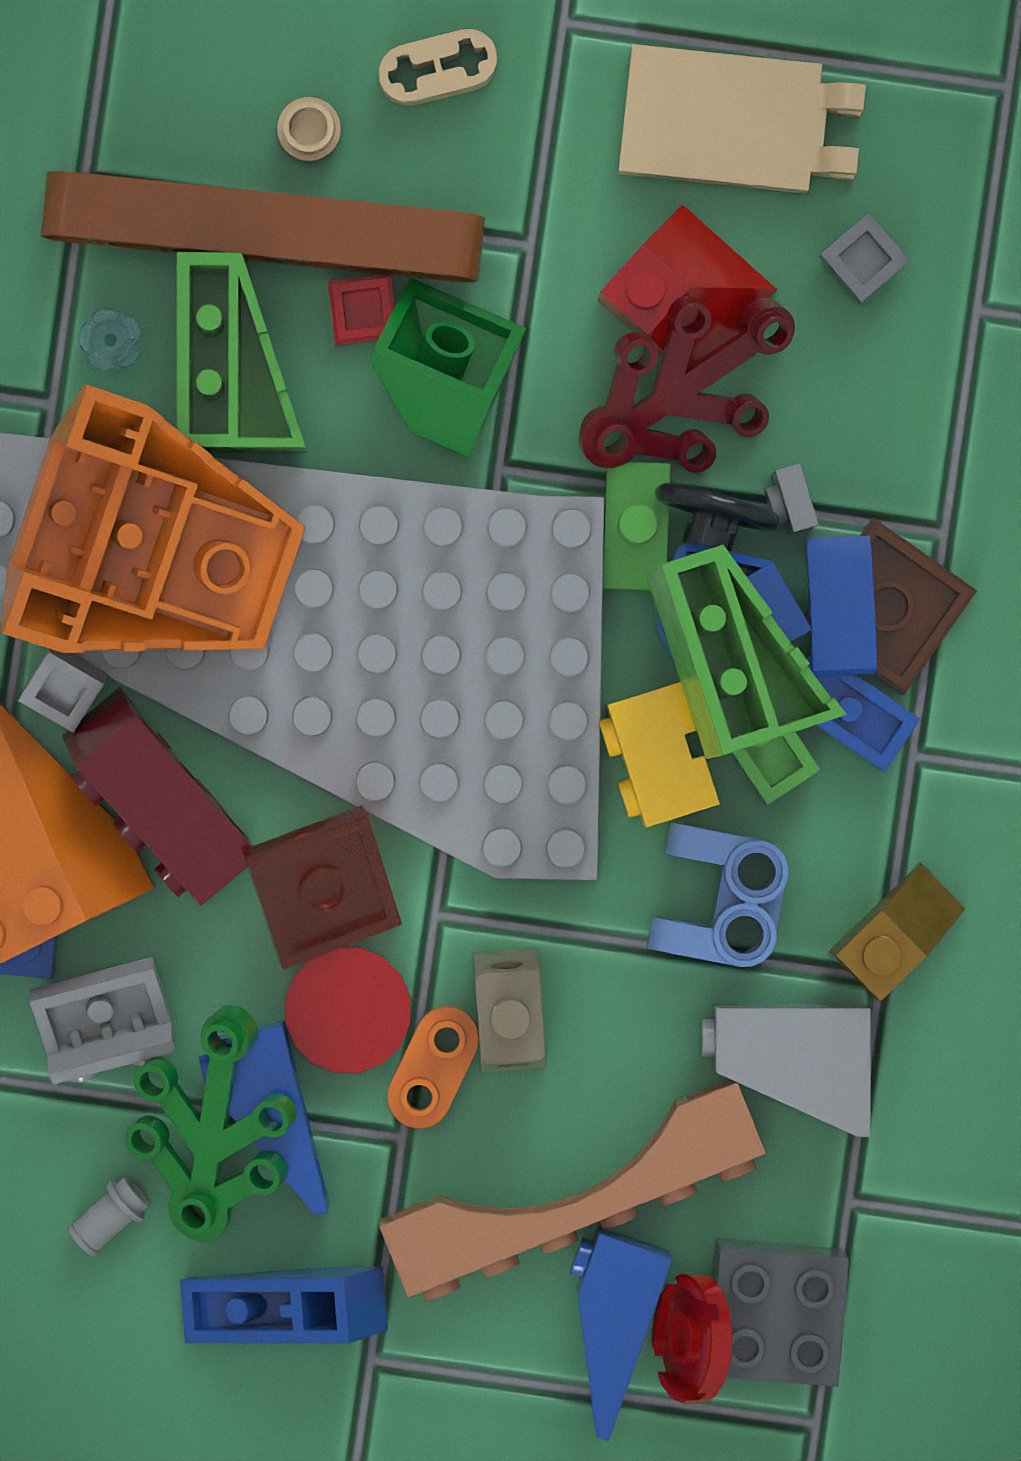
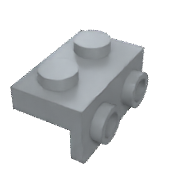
M153 956L29 989V1003L47 1053L48 1074L52 1084L66 1081L85 1082L97 1077L103 1071L129 1064L143 1066L150 1059L162 1058L163 1055L170 1054L176 1049L173 1019Z

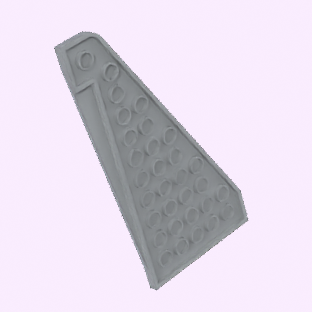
M0 433V621L2 620L8 561L50 438ZM215 458L306 527L264 649L184 651L183 649H145L144 652L95 650L73 653L108 674V677L494 878L597 880L604 497L537 496Z

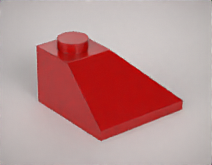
M682 204L643 243L600 291L598 301L632 332L645 335L655 345L658 355L662 357L670 329L667 314L671 304L683 296L697 298L708 308L712 320L706 334L694 340L687 365L688 368L739 333V317L743 309L756 299L770 298L777 288ZM693 309L686 312L682 317L681 326L691 325L696 320L698 311Z

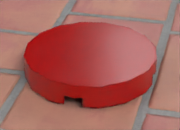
M334 947L313 956L295 974L285 997V1024L294 1046L312 1064L334 1073H361L383 1064L401 1046L410 1025L411 997L402 975L384 956L363 947Z
M681 1273L675 1277L677 1283L667 1284L659 1296L653 1316L652 1349H654V1356H663L666 1371L657 1372L660 1384L670 1398L683 1404H703L716 1397L725 1383L731 1363L733 1335L730 1310L723 1290L713 1277L704 1274Z

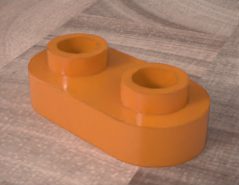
M439 1006L427 1012L418 1023L388 1089L389 1108L395 1118L402 1124L412 1128H427L441 1121L448 1112L479 1043L476 1023L466 1011L455 1006ZM449 1027L458 1033L460 1040L457 1047L453 1050L444 1051L437 1047L434 1037L441 1028ZM423 1085L430 1090L432 1100L426 1107L416 1108L408 1102L407 1093L413 1086Z

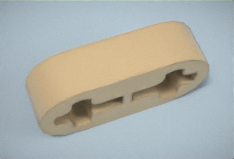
M461 29L399 45L389 50L381 60L378 69L380 87L384 95L392 103L403 107L416 106L475 91L486 86L494 77L497 68V50L492 40L486 34L475 29ZM463 44H471L474 53L485 52L487 56L486 60L478 63V74L474 76H467L463 67L442 70L441 63L457 59L459 57V46ZM401 60H409L413 69L434 65L435 73L417 78V89L412 92H405L402 83L391 84L389 76L398 73V62Z

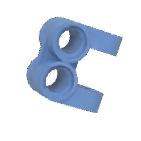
M670 822L664 854L722 865L721 879L710 926L652 916L646 948L739 967H752L763 962L773 952L777 942V925L784 889L789 879V865L784 854L775 845L758 838ZM751 853L764 854L772 866V874L769 881L757 889L745 887L738 877V866L741 860ZM739 916L754 918L760 928L758 942L746 951L732 949L726 940V929L729 923Z

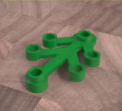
M234 1005L218 1009L205 1021L201 1029L202 1046L208 1056H210L201 1116L179 1085L177 1071L169 1061L163 1058L150 1059L134 1076V1087L137 1093L147 1101L160 1103L194 1154L192 1173L168 1142L169 1130L166 1124L158 1117L147 1115L137 1120L126 1132V1146L137 1158L151 1160L172 1191L168 1207L174 1226L183 1235L196 1241H210L217 1238L229 1225L232 1206L255 1193L259 1195L272 1194L281 1186L288 1175L286 1162L280 1155L272 1151H262L246 1165L243 1172L218 1183L222 1160L263 1136L272 1138L282 1136L295 1123L297 1118V1109L294 1102L284 1094L272 1093L266 1096L255 1107L253 1112L227 1126L237 1061L243 1058L255 1046L259 1034L258 1026L253 1016L247 1010ZM217 1031L225 1032L230 1037L232 1047L222 1042ZM149 1072H154L161 1077L164 1085L163 1088L155 1086L150 1081ZM267 1107L278 1110L282 1115L283 1123L274 1122L268 1116ZM140 1130L148 1131L153 1136L155 1145L146 1143L140 1135ZM258 1165L270 1169L274 1180L264 1179L258 1171ZM191 1205L201 1208L205 1219L197 1215Z

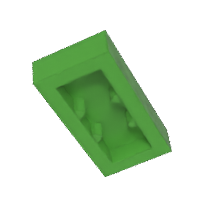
M627 462L615 468H606L603 589L651 591L645 572L667 563L669 506L657 500L655 489L659 484L670 483L671 464Z

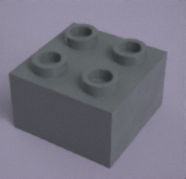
M716 1238L713 1278L724 1292L730 1310L733 1335L731 1363L726 1378L839 1387L849 1257L842 1248Z

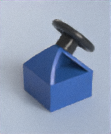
M662 483L656 487L655 496L659 502L693 514L692 521L686 522L681 541L685 542V544L677 549L671 561L724 545L773 613L770 615L790 642L812 630L774 562L732 552L739 526L760 531H773L778 527L780 521L775 512L744 500L686 485ZM656 607L654 631L676 668Z

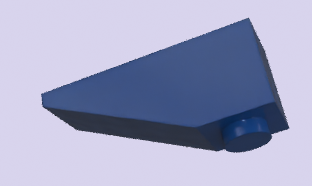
M285 1020L259 1026L258 1040L255 1046L243 1058L237 1061L229 1115L236 1122L253 1112L255 1107L269 1094L281 1093L288 1096L294 1102L297 1109L295 1123L282 1136L275 1138L263 1136L253 1143L261 1152L272 1151L284 1159L288 1168V1175L285 1181L314 1215L327 1213L330 1203ZM227 1034L219 1036L222 1042L232 1047V1041ZM208 1054L199 1056L204 1084L206 1083L210 1057ZM267 1107L268 1116L274 1122L283 1123L281 1113L275 1108Z
M597 1226L592 1241L581 1238L571 1265L570 1274L579 1277L577 1293L596 1437L609 1441L670 1268L672 1257L670 1251L608 1229L603 1230L600 1226Z
M383 1266L320 1267L190 1277L180 1280L185 1343H352L388 1330Z

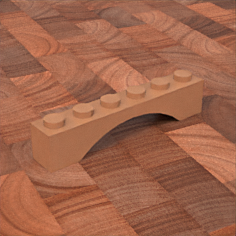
M727 1079L674 1100L658 1130L635 1157L607 1179L576 1195L542 1205L511 1208L467 1204L438 1195L381 1218L379 1228L407 1297L410 1298L422 1293L424 1300L430 1301L460 1288L461 1286L457 1279L479 1269L482 1270L484 1277H490L515 1267L520 1263L517 1254L540 1245L543 1253H550L564 1248L579 1240L576 1230L600 1221L603 1230L626 1223L638 1216L636 1206L658 1197L662 1206L688 1198L697 1192L695 1182L715 1174L719 1175L721 1182L743 1176L757 1168L754 1159L765 1155L766 1152L738 1083Z

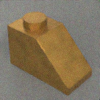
M919 863L829 951L873 997L882 1001L930 954L965 908L922 863Z

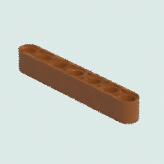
M49 171L46 173L40 237L60 242L175 254L177 252L242 253L244 261L381 275L391 273V276L474 283L479 281L485 217L459 211L78 172Z

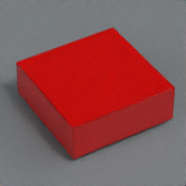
M391 273L327 281L336 347L377 342L395 308Z

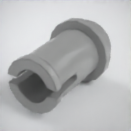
M127 1176L119 1182L111 1180L106 1185L108 1192L78 1219L67 1225L70 1236L90 1256L94 1257L99 1252L98 1250L132 1220L140 1223L145 1218L143 1211L150 1206V1201L142 1189Z

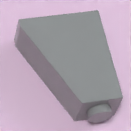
M712 1004V1019H701V1057H712V1067L716 1073L856 1137H871V1008L865 1004Z

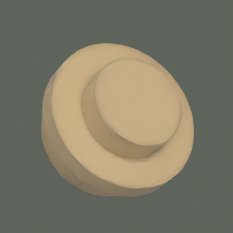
M303 97L292 101L284 108L278 120L277 133L282 147L290 156L300 161L314 162L324 159L335 150L341 137V124L338 114L330 104L319 98Z

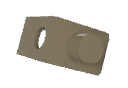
M537 948L474 952L482 1073L545 1069L546 1055Z

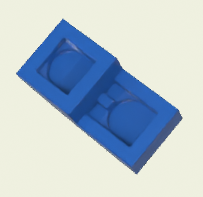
M870 536L806 538L805 561L809 600L807 618L808 624L812 629L809 631V644L813 674L815 676L876 673V622Z

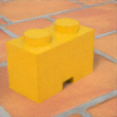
M681 682L605 705L609 718L600 720V730L609 757L620 754L622 756L628 779L617 783L628 818L640 815L643 826L647 828L720 805L705 756L699 755L692 758L685 734L697 730Z

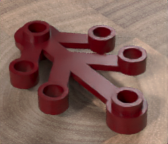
M693 296L678 298L671 304L668 310L667 319L670 329L653 390L634 405L639 377L649 373L655 367L658 360V352L655 345L642 333L630 332L623 335L617 341L614 348V357L617 364L606 404L591 410L584 417L580 426L579 446L584 456L598 467L615 468L627 463L635 454L677 460L687 471L699 473L707 470L716 458L714 443L702 431L690 429L680 435L647 428L664 416L670 415L730 424L738 434L744 437H753L760 434L768 424L769 412L757 397L747 393L733 398L700 392L757 353L771 355L787 348L795 332V322L789 311L778 301L771 298H759L752 301L740 314L739 333L687 368L694 340L706 334L712 319L708 308ZM696 309L698 311L696 320L689 326H681L684 314ZM773 323H779L776 332L771 337L764 339L763 336L766 328ZM644 346V353L638 361L627 362L628 354L633 348ZM755 407L753 418L746 423H739L742 412L747 408ZM621 431L619 438L613 444L604 447L605 438L610 433ZM703 443L702 451L697 457L692 459L686 458L691 446Z

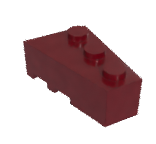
M118 687L82 718L73 733L68 730L62 735L71 758L78 769L71 778L95 806L105 799L119 814L120 817L113 822V825L134 850L138 852L146 845L156 855L161 863L154 870L177 897L188 891L202 906L260 855L250 838L198 778L196 779L170 750L172 747L160 733L156 734L135 711L130 698Z

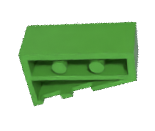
M177 252L176 429L208 452L308 453L242 253Z
M724 545L661 564L645 572L706 759L724 756L847 715L838 701L829 696L808 667L810 663L798 647L794 648L770 615L773 612Z

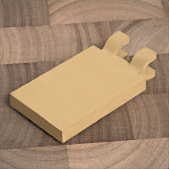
M632 44L618 174L808 194L810 176L853 181L854 175L857 174L859 148L842 146L823 147L826 116L828 113L860 118L861 112L864 110L866 84L845 82L821 83L822 64Z

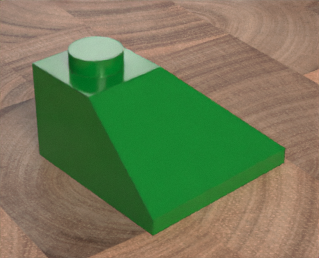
M410 277L371 353L369 362L410 432L433 441L439 446L470 457L526 328Z

